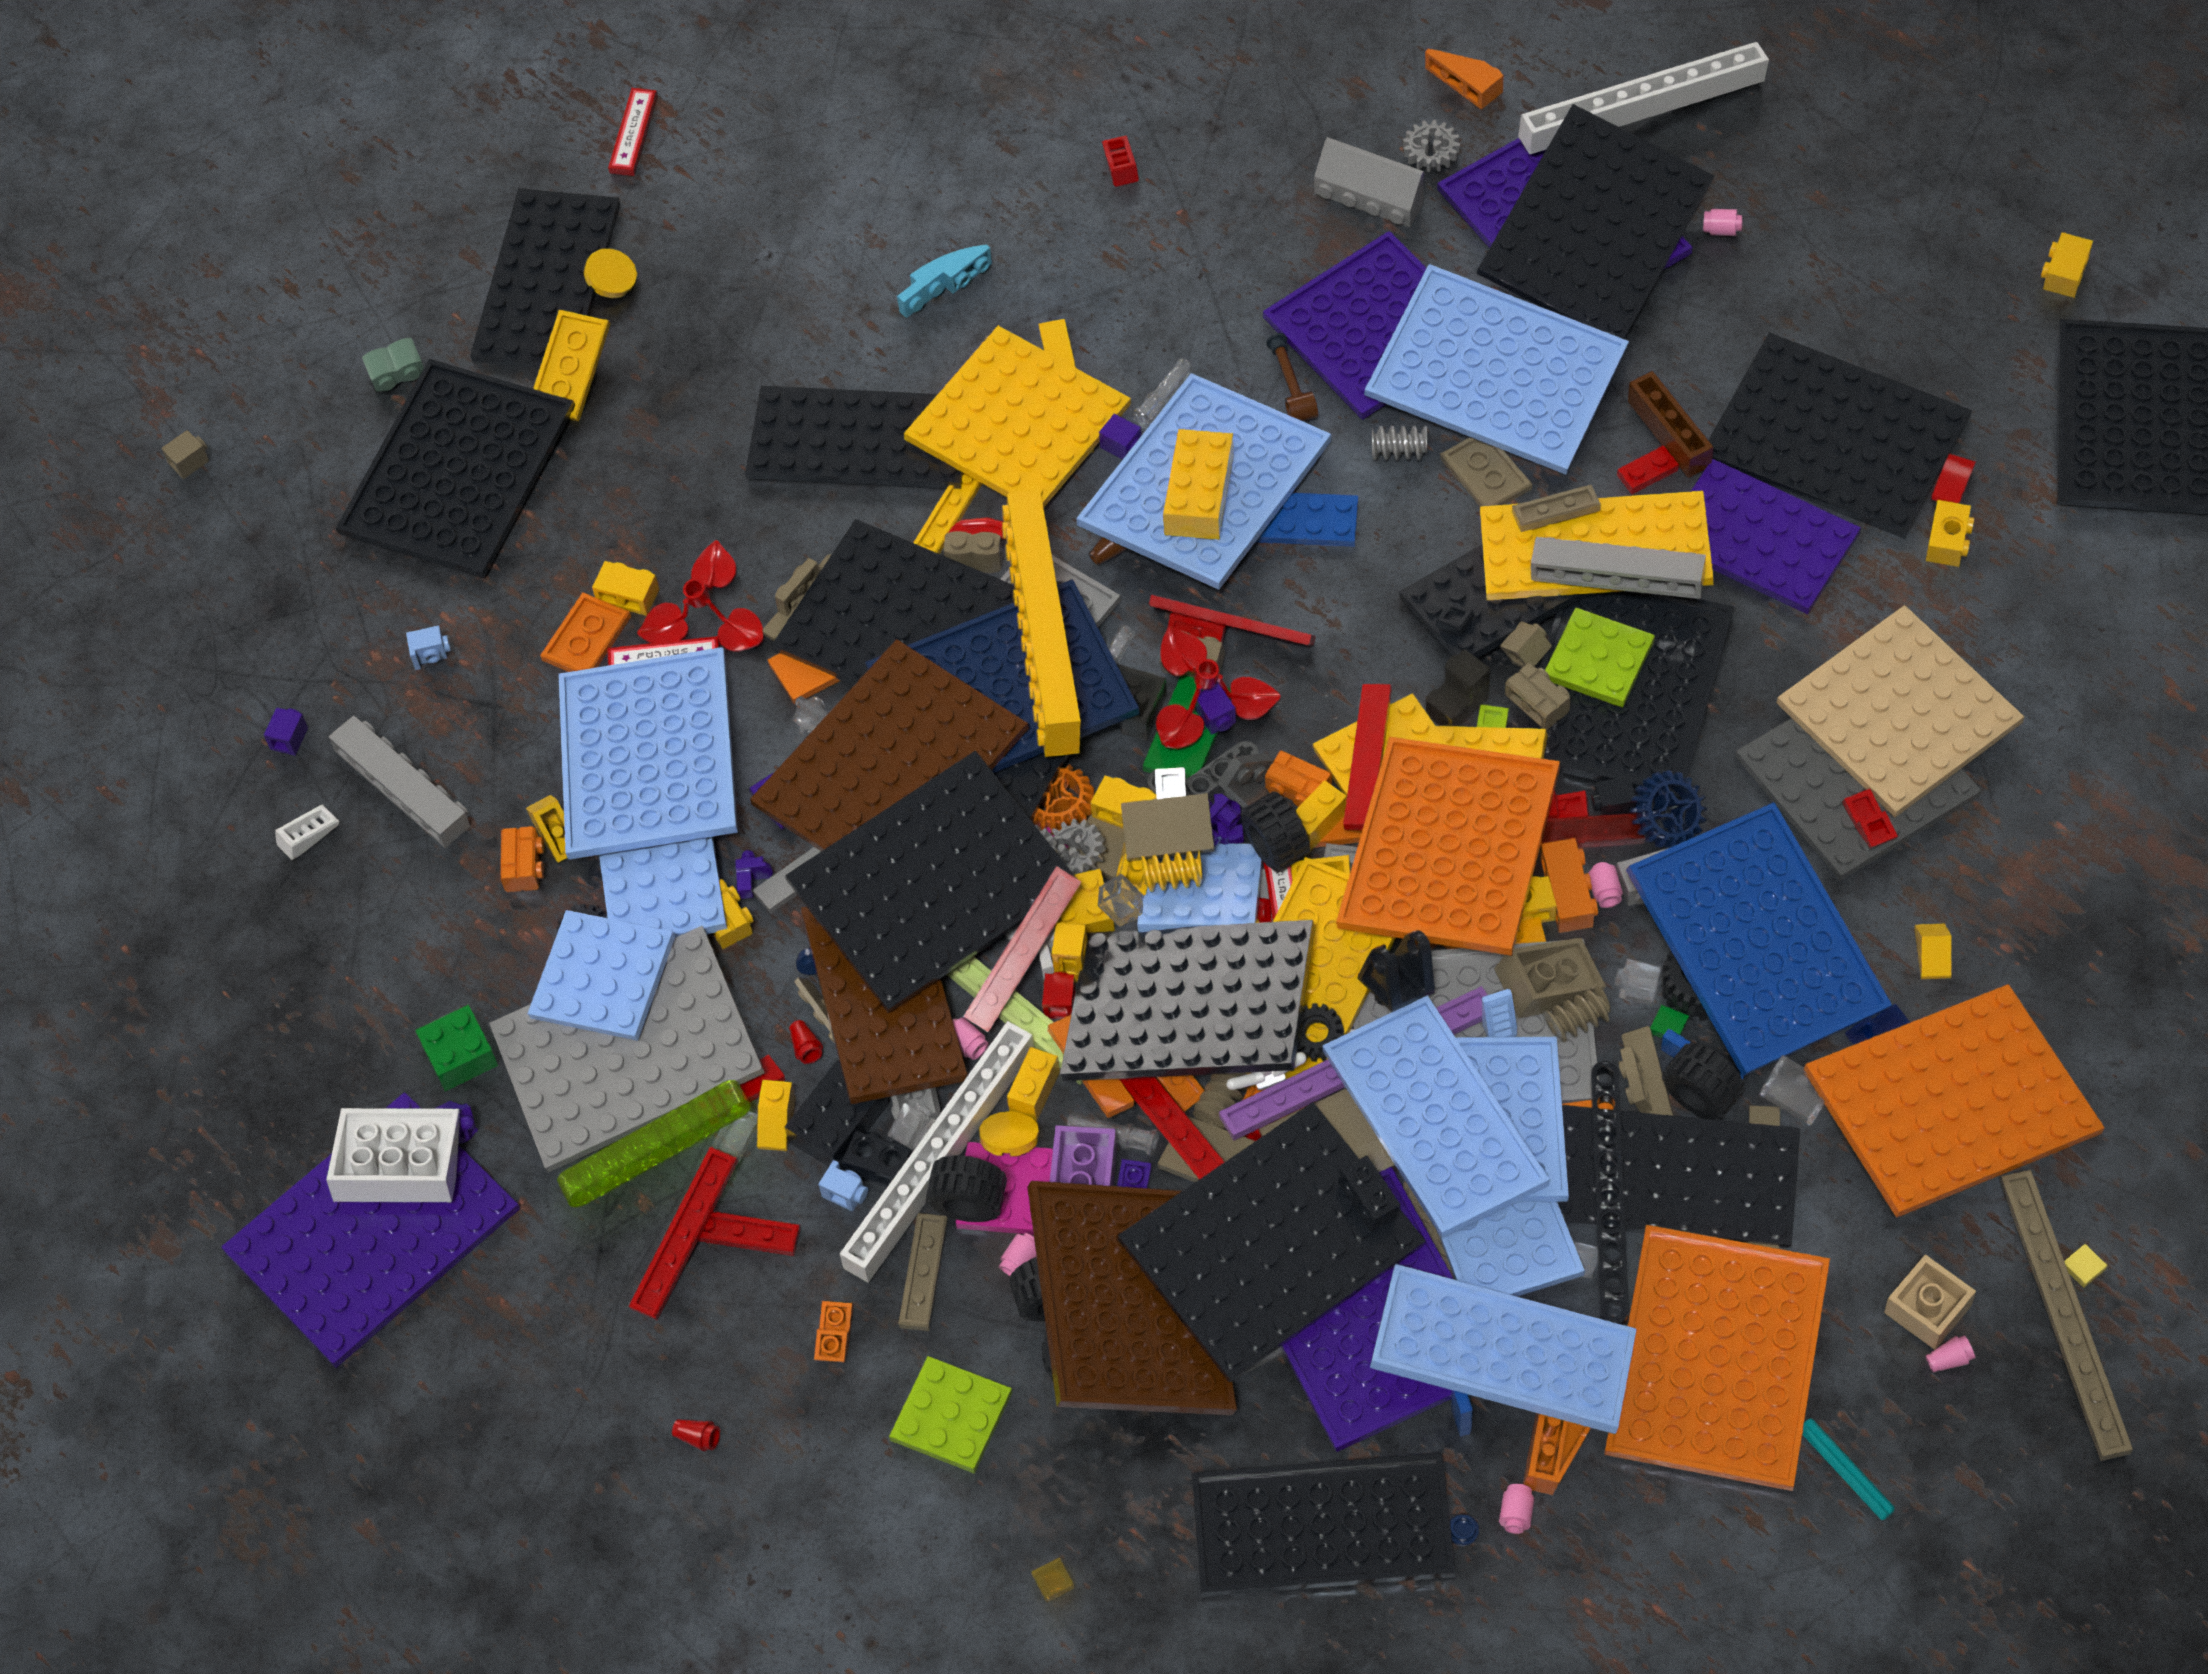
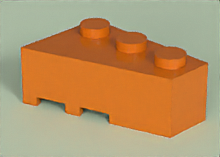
M1536 1413L1523 1485L1530 1487L1532 1491L1553 1495L1591 1428Z

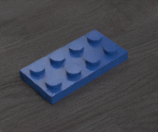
M1292 493L1256 542L1355 547L1358 495Z

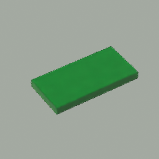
M1180 676L1168 706L1177 704L1188 710L1197 686L1193 677ZM1194 708V711L1192 712V714L1198 715V714L1196 713V711H1195V708ZM1204 725L1201 737L1194 744L1180 749L1167 748L1162 745L1156 732L1143 763V771L1152 773L1155 769L1185 768V778L1188 779L1205 767L1219 731L1211 735Z

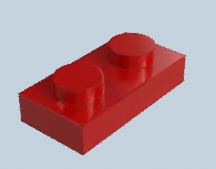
M1663 445L1617 469V476L1629 492L1634 494L1677 472L1679 464Z
M1175 612L1170 614L1168 627L1173 626L1179 631L1190 633L1198 638L1213 637L1223 644L1226 625Z

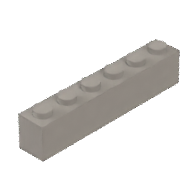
M1536 537L1531 559V580L1701 599L1706 555L1693 552L1668 551L1665 549H1647L1637 546L1628 547L1608 543L1600 544L1580 540L1572 541L1552 537Z
M353 715L329 736L334 751L444 848H447L471 827L467 818L469 814L467 809L459 801L454 803L450 800L449 794L442 786H434L431 783L430 777L422 769L416 770L404 753H396L390 741L384 736L379 738L375 734L374 728L367 721L361 722Z

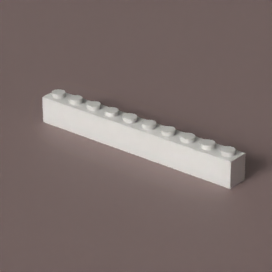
M1754 42L1521 114L1518 137L1529 154L1540 152L1548 148L1572 104L1620 127L1764 82L1769 59L1758 42Z
M1009 1021L1006 1022L840 1252L843 1269L869 1283L915 1219L917 1213L925 1205L934 1161L941 1157L960 1155L967 1146V1142H970L980 1128L982 1121L988 1117L1017 1076L1029 1048H1034L1032 1034Z

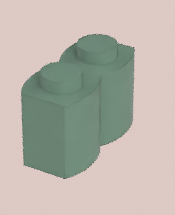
M412 338L398 340L388 347L372 350L362 356L376 392L391 390L400 382L414 381L419 378L424 369Z

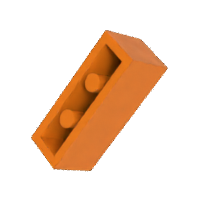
M1575 838L1541 844L1540 860L1544 876H1549L1556 902L1555 921L1558 933L1592 928L1594 916L1598 915V906L1596 899L1590 898L1589 890H1592L1589 873L1584 874L1582 866L1585 865L1583 848L1578 849Z

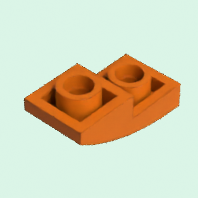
M822 1301L820 1325L816 1335L815 1361L845 1363L854 1305L852 1303Z

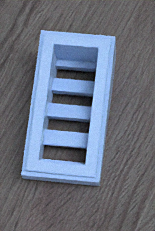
M1510 989L1482 998V1026L1487 1037L1517 1036V1023Z

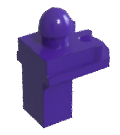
M745 850L742 853L741 859H736L737 893L740 899L754 898L753 880L769 879L773 874L772 866L764 861V857L755 858V854L751 850Z
M448 1101L435 1107V1109H459L458 1144L467 1142L473 1137L475 1132H478L468 1104L460 1105Z

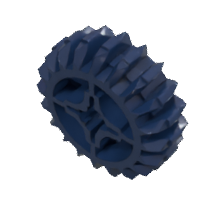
M1667 770L1663 771L1662 774L1660 772L1653 773L1652 778L1643 779L1644 786H1637L1635 789L1639 796L1632 797L1631 801L1637 805L1635 808H1631L1629 812L1637 815V819L1632 821V824H1640L1641 826L1637 834L1643 835L1647 833L1645 842H1655V847L1661 848L1664 845L1665 848H1670L1694 838V834H1699L1703 831L1699 824L1705 823L1707 819L1701 816V812L1707 811L1708 808L1701 806L1700 801H1703L1705 796L1697 795L1700 786H1691L1692 778L1685 777L1683 779V773L1676 772L1673 774L1672 771ZM1669 788L1676 791L1681 796L1682 800H1678L1675 797L1673 791L1670 792ZM1653 798H1654V799H1655V806H1654V808L1652 809V801H1653ZM1677 806L1671 809V813L1661 814L1662 811L1667 810V807ZM1686 810L1685 819L1683 822L1682 816L1683 812ZM1655 819L1660 820L1664 828H1668L1669 832L1660 828Z

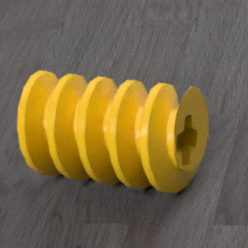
M1200 850L1196 859L1191 851H1187L1185 860L1182 859L1179 852L1175 853L1173 861H1171L1168 853L1163 855L1162 862H1159L1156 855H1152L1150 864L1147 863L1144 856H1141L1144 884L1148 886L1150 892H1154L1156 883L1159 884L1162 891L1166 890L1168 882L1171 883L1173 889H1177L1180 880L1185 888H1189L1191 879L1194 880L1197 887L1201 886L1203 877Z

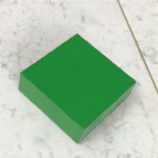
M1661 1005L1650 1027L1652 1034L1662 1038L1666 1031L1671 1029L1681 1036L1689 1016Z

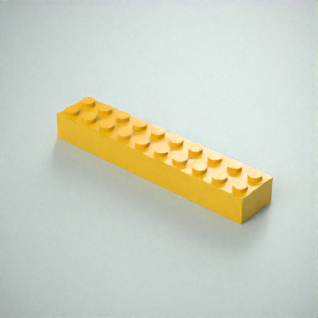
M1041 491L1007 493V505H1002L1004 521L1002 522L1003 539L1007 540L1005 549L1007 561H1010L1011 567H1009L1010 582L1015 587L1013 599L1015 607L1018 606L1019 611L1017 612L1018 629H1022L1021 648L1022 652H1026L1025 671L1026 676H1030L1028 686L1030 699L1034 700V705L1032 706L1034 723L1037 722L1038 729H1036L1038 746H1043L1045 757L1078 754L1081 720Z

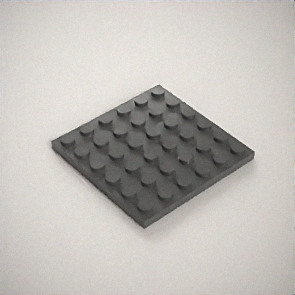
M1792 718L1738 749L1735 755L1738 761L1770 799L1775 802L1776 806L1840 881L1977 799L1981 794V789L1961 768L1897 817H1894L1877 801L1881 811H1886L1898 837L1870 849L1854 826L1842 803L1845 798L1866 789Z

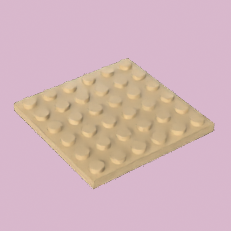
M1905 605L1777 697V704L1866 790L1871 788L1875 799L1894 817H1897L2022 724L2024 716Z

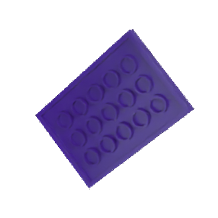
M1712 459V463L1706 467L1690 491L1704 492L1712 570L1807 615L1861 531V527L1714 459Z

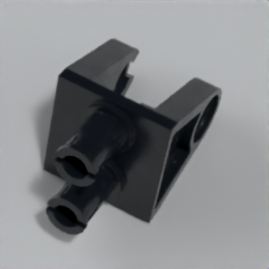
M1420 930L1406 934L1395 954L1391 955L1386 949L1385 944L1372 949L1358 973L1357 979L1374 994V1000L1380 1005H1385L1391 1012L1427 995L1434 994L1435 985L1431 946L1427 936Z

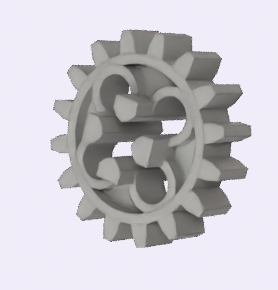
M1424 120L1421 127L1414 124L1413 132H1406V138L1403 139L1404 157H1408L1410 165L1417 163L1416 169L1420 170L1423 166L1426 167L1427 172H1430L1432 167H1435L1437 171H1441V165L1449 168L1450 160L1456 161L1457 154L1460 153L1459 135H1454L1453 127L1446 129L1445 122L1439 126L1436 120H1433L1432 124L1428 125ZM1430 136H1435L1433 156H1428Z
M1072 819L1070 826L1062 822V829L1060 831L1055 828L1052 829L1055 835L1053 838L1058 843L1055 847L1060 851L1059 857L1073 874L1087 872L1089 869L1096 870V861L1103 862L1104 859L1100 853L1106 851V847L1103 844L1105 839L1094 824L1090 825L1085 819L1079 824L1076 819ZM1063 844H1068L1070 849L1068 850ZM1081 849L1085 855H1081L1078 851Z

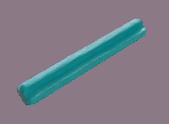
M1813 1419L1806 1420L1802 1435L1881 1520L1890 1517L1895 1510L1892 1503Z

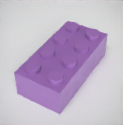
M1056 1125L1050 1182L1113 1186L1118 1145L1116 1129Z

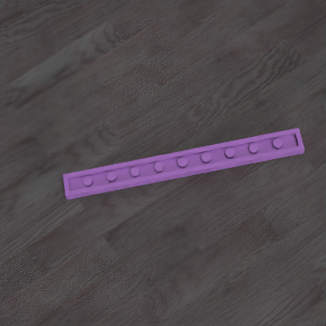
M1482 986L1436 1007L1453 1035L1482 1022V998L1487 996ZM1326 1060L1219 1111V1118L1234 1141L1345 1086L1330 1062Z

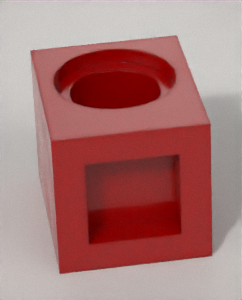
M1066 972L1045 973L1042 1007L1043 1014L1049 1019H1063L1072 1014L1076 993L1075 977L1073 974Z

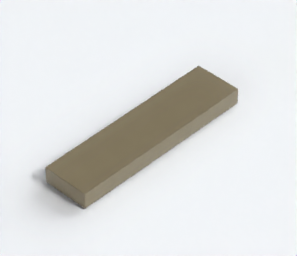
M917 1213L898 1323L899 1328L930 1331L948 1224L947 1216Z

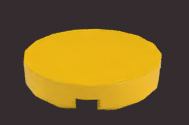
M610 248L600 249L592 253L587 259L584 277L588 286L590 287L591 285L600 296L619 298L626 295L634 287L637 271L632 260L621 251Z
M1006 1111L990 1115L982 1121L979 1128L980 1144L986 1151L998 1156H1002V1153H1010V1156L1025 1154L1033 1149L1038 1142V1124L1032 1117L1020 1112Z

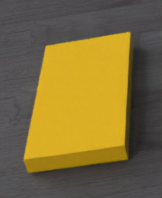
M559 310L533 389L573 400L575 407L569 419L579 422L611 323L608 320Z

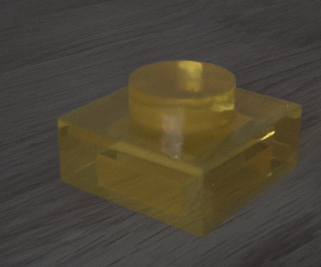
M1060 1558L1031 1572L1046 1603L1074 1589V1584Z

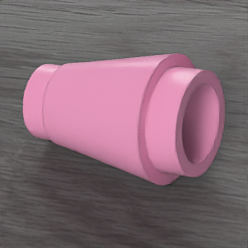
M1965 1335L1959 1338L1954 1336L1926 1355V1359L1934 1373L1968 1365L1970 1360L1975 1359V1354Z

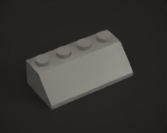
M1327 137L1314 176L1315 194L1407 227H1411L1423 206L1424 171Z

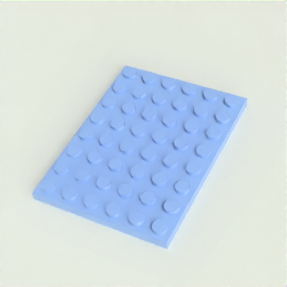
M1429 264L1365 388L1364 395L1566 475L1627 350L1629 341Z
M1191 373L1076 518L1077 526L1219 590L1330 444L1331 434ZM1178 429L1233 433L1234 457L1219 540L1164 535L1163 511Z
M723 647L559 674L565 852L568 860L738 833L726 656Z

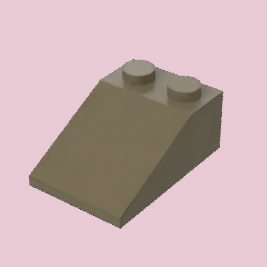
M1581 937L1514 948L1512 956L1504 955L1494 968L1504 990H1511L1514 1010L1518 1018L1543 1014L1544 1010L1552 1011V1007L1555 1005L1562 1007V1003L1565 1000L1573 1002V997L1576 995L1583 997L1584 992L1587 990L1594 993L1596 986H1600L1602 990L1606 987Z

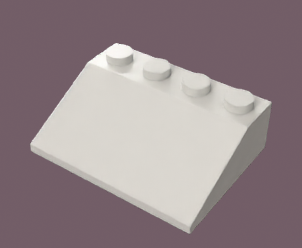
M341 1108L327 1175V1183L333 1202H452L457 1171L459 1109Z

